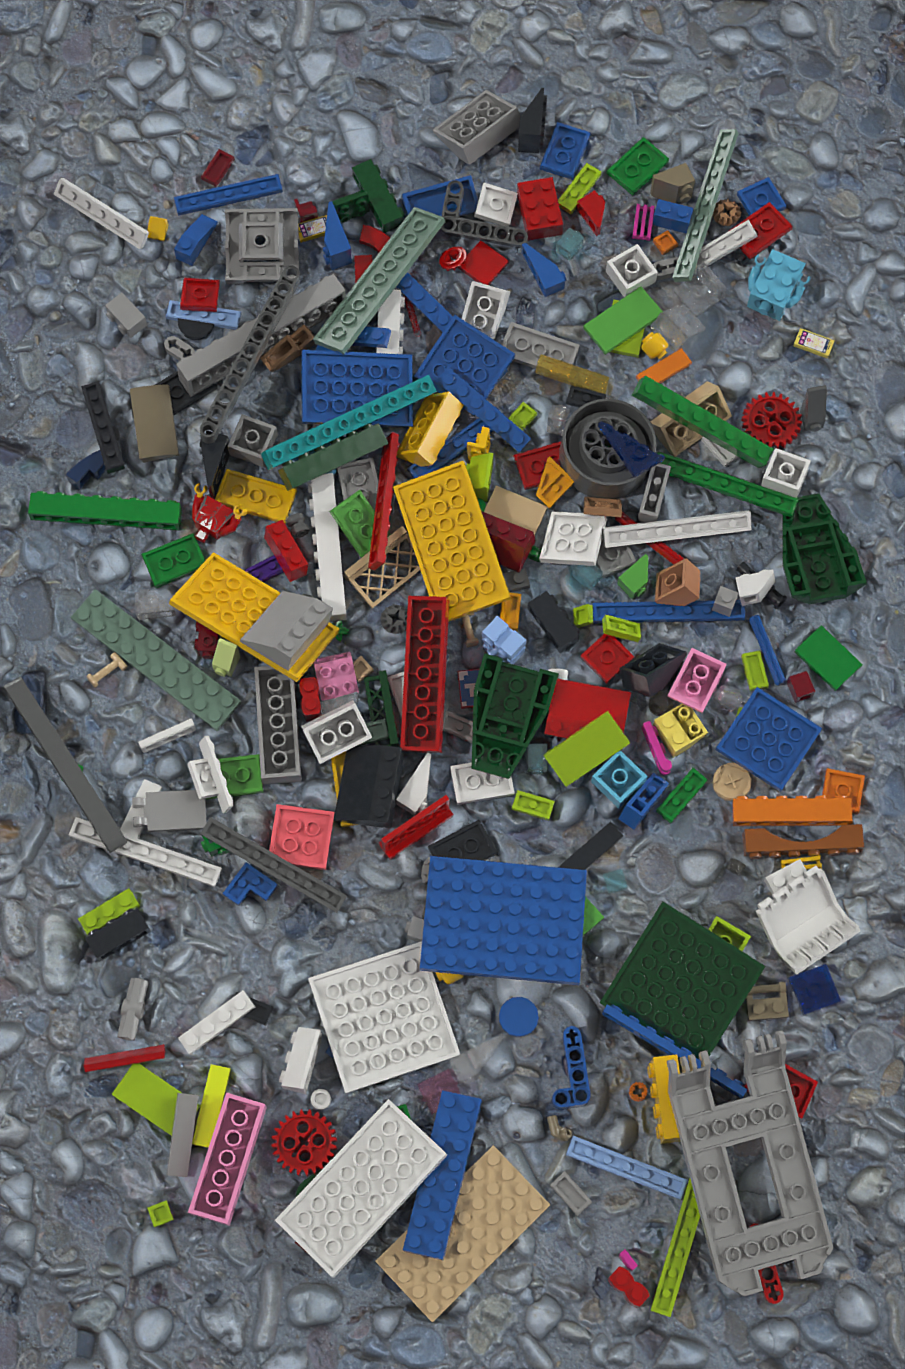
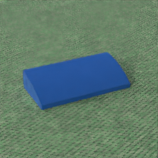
M471 175L455 179L460 181L464 188L460 216L474 213L478 204V198ZM451 181L402 194L401 198L407 216L414 207L442 216L447 186ZM452 187L451 192L453 194L459 193L460 187ZM450 204L447 210L454 212L457 209V205Z

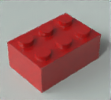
M553 177L517 183V197L528 241L562 235L563 221Z

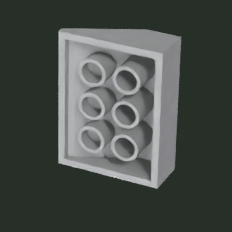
M485 90L434 128L433 133L460 160L470 165L499 142L503 141L512 132H515L520 126L521 116L516 106Z
M282 591L240 639V642L289 671L328 625L333 608L317 598Z

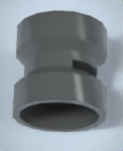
M302 513L293 514L286 519L287 526L291 528V535L294 539L304 537L310 532L308 525L304 523L305 518Z

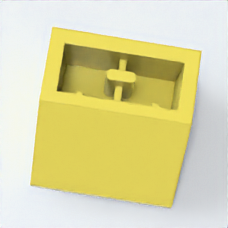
M680 704L658 717L653 723V726L655 725L659 737L673 758L691 748L708 734L694 710L684 704Z

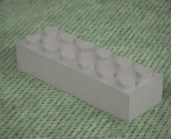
M271 666L254 667L262 783L300 782L302 779L295 681Z

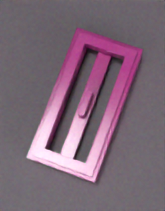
M637 204L632 239L650 241L655 206L647 207V205L640 206V204ZM639 211H643L640 235H637ZM650 212L647 236H645L646 213Z

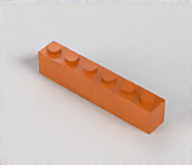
M823 795L815 796V798H807V796H796L795 798L777 796L775 799H768L767 796H757L756 799L738 796L732 802L733 826L851 825L852 798H847L844 795L835 796V798H827V796Z

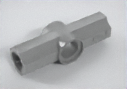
M131 978L127 997L124 999L121 1008L122 1018L117 1035L118 1038L135 1041L139 1020L142 1019L144 1013V999L148 981Z

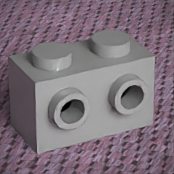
M120 293L105 305L106 316L111 322L115 321L118 324L117 327L123 335L127 334L132 338L147 326L145 316L123 293Z

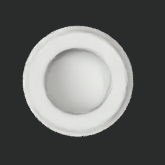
M317 1089L311 1095V1103L314 1108L324 1110L329 1107L331 1096L328 1091Z

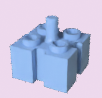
M496 616L482 631V648L488 655H497L503 658V662L514 664L525 653L526 639L515 630L513 631L500 617Z

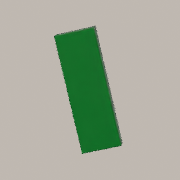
M692 768L657 808L656 812L671 824L708 779L695 768Z

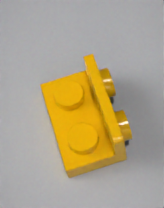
M482 427L481 433H477L476 443L467 442L468 460H471V457L489 453L491 445L490 428Z

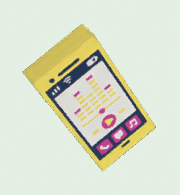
M800 328L793 346L828 359L835 340Z

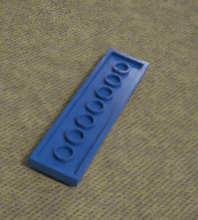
M442 1090L431 1139L447 1156L418 1187L403 1246L404 1252L444 1261L482 1099Z

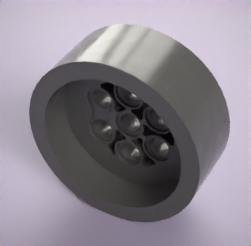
M599 399L588 402L578 408L566 423L559 448L560 466L574 481L572 486L587 496L605 499H618L627 496L641 486L649 473L656 452L655 432L648 418L638 408L627 402L616 399ZM599 427H605L607 430L602 431ZM621 431L625 435H619L617 432ZM586 439H592L594 442L589 443ZM604 444H611L612 447L608 448ZM623 448H627L631 452H625ZM596 455V456H598L600 459L595 460V459H593L591 456ZM615 460L618 464H612L610 461Z

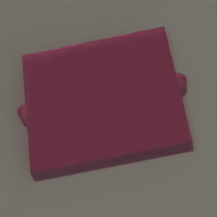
M449 1069L417 1084L423 1096L422 1101L426 1102L431 1115L437 1112L442 1090L461 1094L457 1087L458 1083L454 1081Z

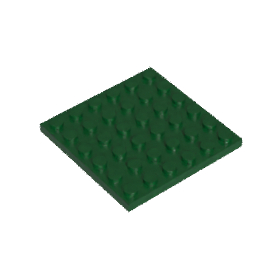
M662 901L599 1003L605 1007L607 1004L619 1007L622 1010V1014L627 1017L631 1015L640 1021L639 1024L645 1028L646 1026L652 1027L657 1031V1035L662 1038L664 1036L670 1038L675 1042V1046L680 1049L681 1047L688 1049L699 1059V1052L707 1051L708 1055H711L766 966Z

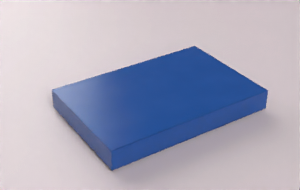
M557 122L542 159L540 170L574 180L591 132Z

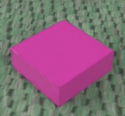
M626 1249L619 1254L618 1257L629 1271H633L638 1267Z

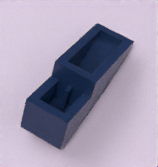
M100 450L93 452L74 465L65 474L68 482L80 490L91 477L98 480L106 471Z

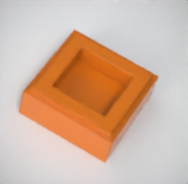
M668 230L653 238V243L662 255L678 247L677 241Z

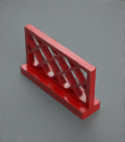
M447 795L443 796L381 838L378 844L389 860L451 819L454 814L450 810V799Z

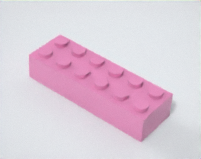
M226 1093L188 1210L189 1214L230 1226L267 1109L265 1104Z

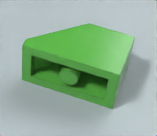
M648 555L642 556L618 577L617 584L632 600L636 596L641 597L647 591Z

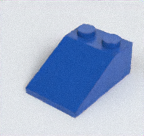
M331 201L328 203L324 238L325 247L322 249L325 264L330 265L331 270H335L352 264L350 244Z

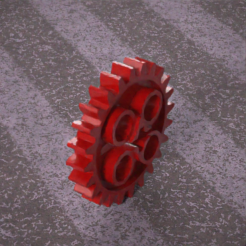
M765 392L764 398L758 394L757 400L752 398L751 404L747 403L746 409L743 410L744 416L741 419L744 422L742 428L746 429L745 433L750 434V436L769 447L774 446L778 449L779 445L785 448L786 442L791 445L792 439H797V433H800L802 421L800 419L802 414H797L799 407L793 408L795 402L788 403L789 397L782 399V394L776 397L775 392L769 397L768 393ZM770 407L773 411H767L765 408ZM781 417H785L789 421H782ZM760 421L763 425H757L755 422ZM776 431L778 435H772L770 432Z
M302 1109L300 1110V1115H296L292 1111V1118L285 1115L286 1122L279 1121L281 1128H274L278 1135L271 1137L272 1140L277 1141V1143L271 1144L272 1148L277 1149L273 1152V1155L280 1156L277 1159V1163L284 1162L283 1170L290 1167V1174L297 1170V1175L300 1177L302 1171H304L308 1177L309 1171L312 1170L316 1175V1168L319 1167L322 1170L324 1168L322 1164L329 1163L328 1157H335L331 1150H337V1146L332 1143L338 1140L336 1137L331 1136L336 1131L335 1129L329 1130L332 1123L328 1122L325 1124L326 1116L319 1119V1112L312 1116L310 1109L307 1115L304 1114ZM302 1124L309 1126L305 1133L298 1132V1128ZM317 1129V1131L310 1136L312 1130ZM317 1137L324 1138V1142L320 1146L313 1144L314 1139ZM288 1140L295 1141V1146L291 1149L285 1148V1143ZM301 1140H303V1141H306V1140H307V1141H308V1145H307V1146H306V1145H301L300 1141H301ZM300 1148L297 1155L295 1157H292L293 1153H295ZM303 1153L311 1154L310 1160L306 1162L301 1161L300 1157Z

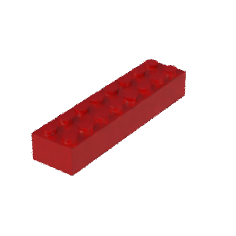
M408 596L400 744L403 752L442 753L449 599L447 597Z

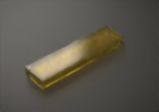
M542 354L538 358L535 370L536 374L603 394L606 393L609 380L607 376Z

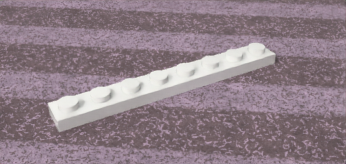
M740 511L603 528L604 547L751 530V512Z
M76 817L69 832V837L106 849L90 822ZM126 834L123 835L127 843L113 851L212 887H216L222 872L221 867Z

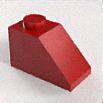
M594 190L577 201L576 210L594 234L598 236L600 235L606 202L603 196L598 195Z

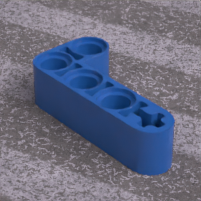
M569 1026L563 1032L562 1041L570 1088L559 1089L554 1092L552 1104L558 1110L586 1106L591 1097L581 1032L577 1027ZM570 1032H572V1034L576 1036L574 1039V1046L572 1047L571 1039L567 1038ZM577 1052L580 1055V1059L572 1061L569 1054ZM574 1072L582 1073L583 1080L575 1081L572 1074ZM577 1092H584L587 1099L581 1102L576 1099L575 1095ZM557 1095H564L567 1102L565 1104H558L555 1098Z

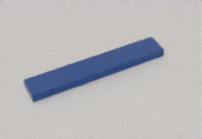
M279 174L177 196L174 197L179 216L282 193L283 190Z
M476 419L445 441V445L440 450L437 460L433 465L421 467L413 464L407 468V471L415 479L441 469L467 450V442L476 443L477 433H481L482 427H490L481 419Z

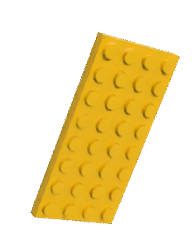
M464 461L393 486L429 596L447 597L449 599L448 622L511 599Z
M214 552L175 593L169 602V605L233 644H236L295 682H298L339 633V628L329 622L289 671L241 643L240 639L279 596L280 592Z

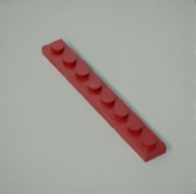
M394 432L386 437L388 444L383 446L368 564V568L374 571L386 561L387 532L390 528L389 515L392 511L391 499L394 495L393 483L396 478L394 473L398 462L396 456L400 446L398 442L399 434Z

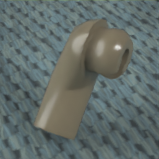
M557 1115L547 1117L553 1137L560 1141H568L572 1137L570 1129L559 1126Z

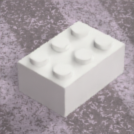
M354 700L301 726L320 764L372 738Z

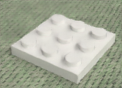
M551 512L539 557L541 563L595 566L607 517L583 513Z

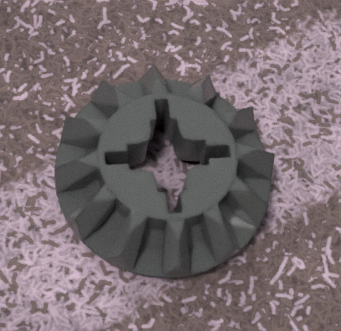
M395 604L386 607L381 613L383 628L393 634L404 632L407 627V609L402 605ZM397 613H399V619L401 620H397L396 623H394L393 625V619L391 618V616L394 617Z

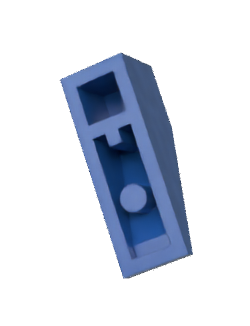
M201 214L182 234L174 248L176 259L193 266L218 221Z
M522 244V255L544 297L563 290L566 281L564 272H560L556 264L528 244Z
M653 772L626 804L618 819L635 830L669 783Z

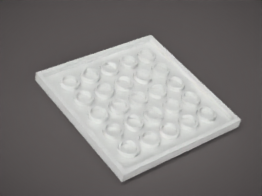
M422 941L308 978L345 1094L460 1056L433 972L419 971Z

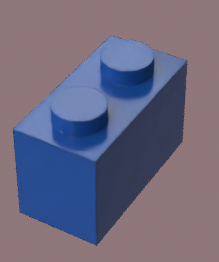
M658 199L652 225L686 234L692 218L693 208Z

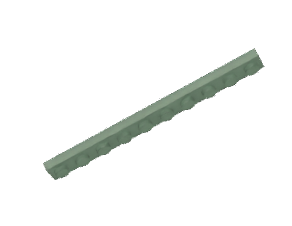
M736 129L719 131L672 276L675 282L692 280L739 134Z

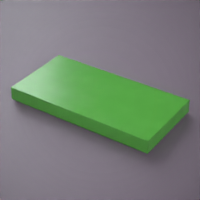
M640 286L583 325V329L606 355L662 317L664 312Z

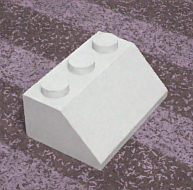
M298 1027L297 1032H293L291 1043L293 1044L292 1051L287 1052L285 1063H288L286 1071L282 1070L279 1079L283 1089L306 1095L323 1037L321 1030Z

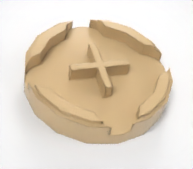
M727 763L716 770L713 775L712 784L714 791L720 798L733 802V799H736V797L747 795L752 781L746 769L736 763Z

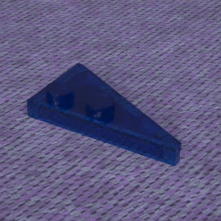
M602 421L598 423L599 429L634 478L664 461V455H658L649 450V447L645 444H640L636 439L625 433H619L608 423H603Z

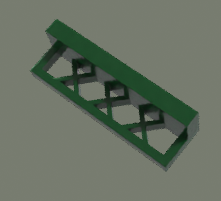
M383 670L379 671L378 676L364 678L371 722L376 721L379 716L386 719L390 744L384 746L399 747L387 672ZM380 681L381 687L377 692H374L369 688V682ZM376 698L384 703L379 711L372 706Z

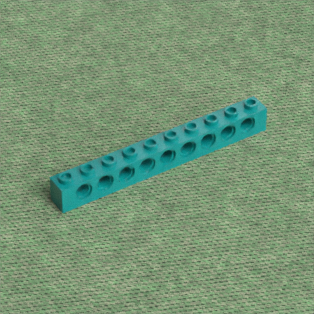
M427 375L273 446L260 454L269 471L289 460L295 459L302 454L426 398L437 391L430 376Z

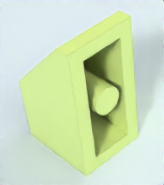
M219 639L212 661L216 674L223 677L225 675L232 676L241 658L238 646L224 639Z

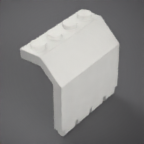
M817 866L804 873L806 878L801 875L788 884L789 889L784 886L772 894L773 900L768 897L757 904L759 909L756 913L770 944L785 965L796 975L860 932L859 926L847 917L838 904L825 872Z

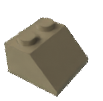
M683 163L653 175L651 196L676 204L688 202L692 198L695 179L687 164Z

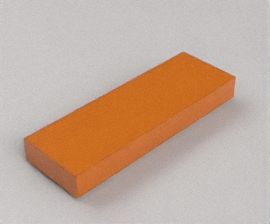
M681 348L636 375V379L639 382L641 378L648 376L656 382L662 383L692 365V361Z

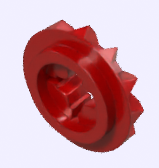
M452 247L442 253L439 263L442 269L447 271L453 269L455 271L457 267L462 268V264L466 263L468 256L464 248Z

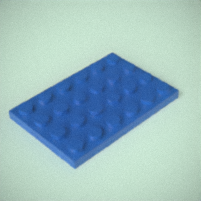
M302 350V424L321 425L412 383V355L346 352L343 355L339 351ZM413 404L372 422V425L374 426L379 423L380 427H413Z

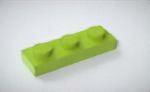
M586 163L559 198V207L572 214L577 208V201L587 195L600 178L601 171Z
M130 888L81 916L78 920L88 935L94 929L99 928L100 930L105 927L106 923L111 919H119L125 911L131 908L136 909L140 905Z

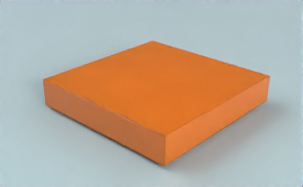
M827 768L822 795L827 796V798H835V796L839 795L852 798V813L859 814L865 776Z

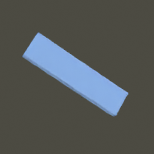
M170 300L166 319L178 321V318L212 323L214 327L236 330L239 328L241 311L217 308V312L180 310V302Z

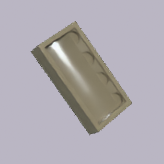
M169 385L131 388L130 395L140 460L146 463L179 456Z

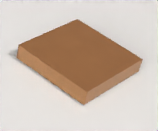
M584 497L583 514L621 517L622 502L620 499Z

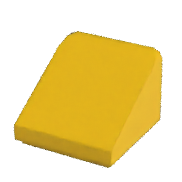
M150 216L147 229L149 235L147 238L164 241L169 226L167 219Z

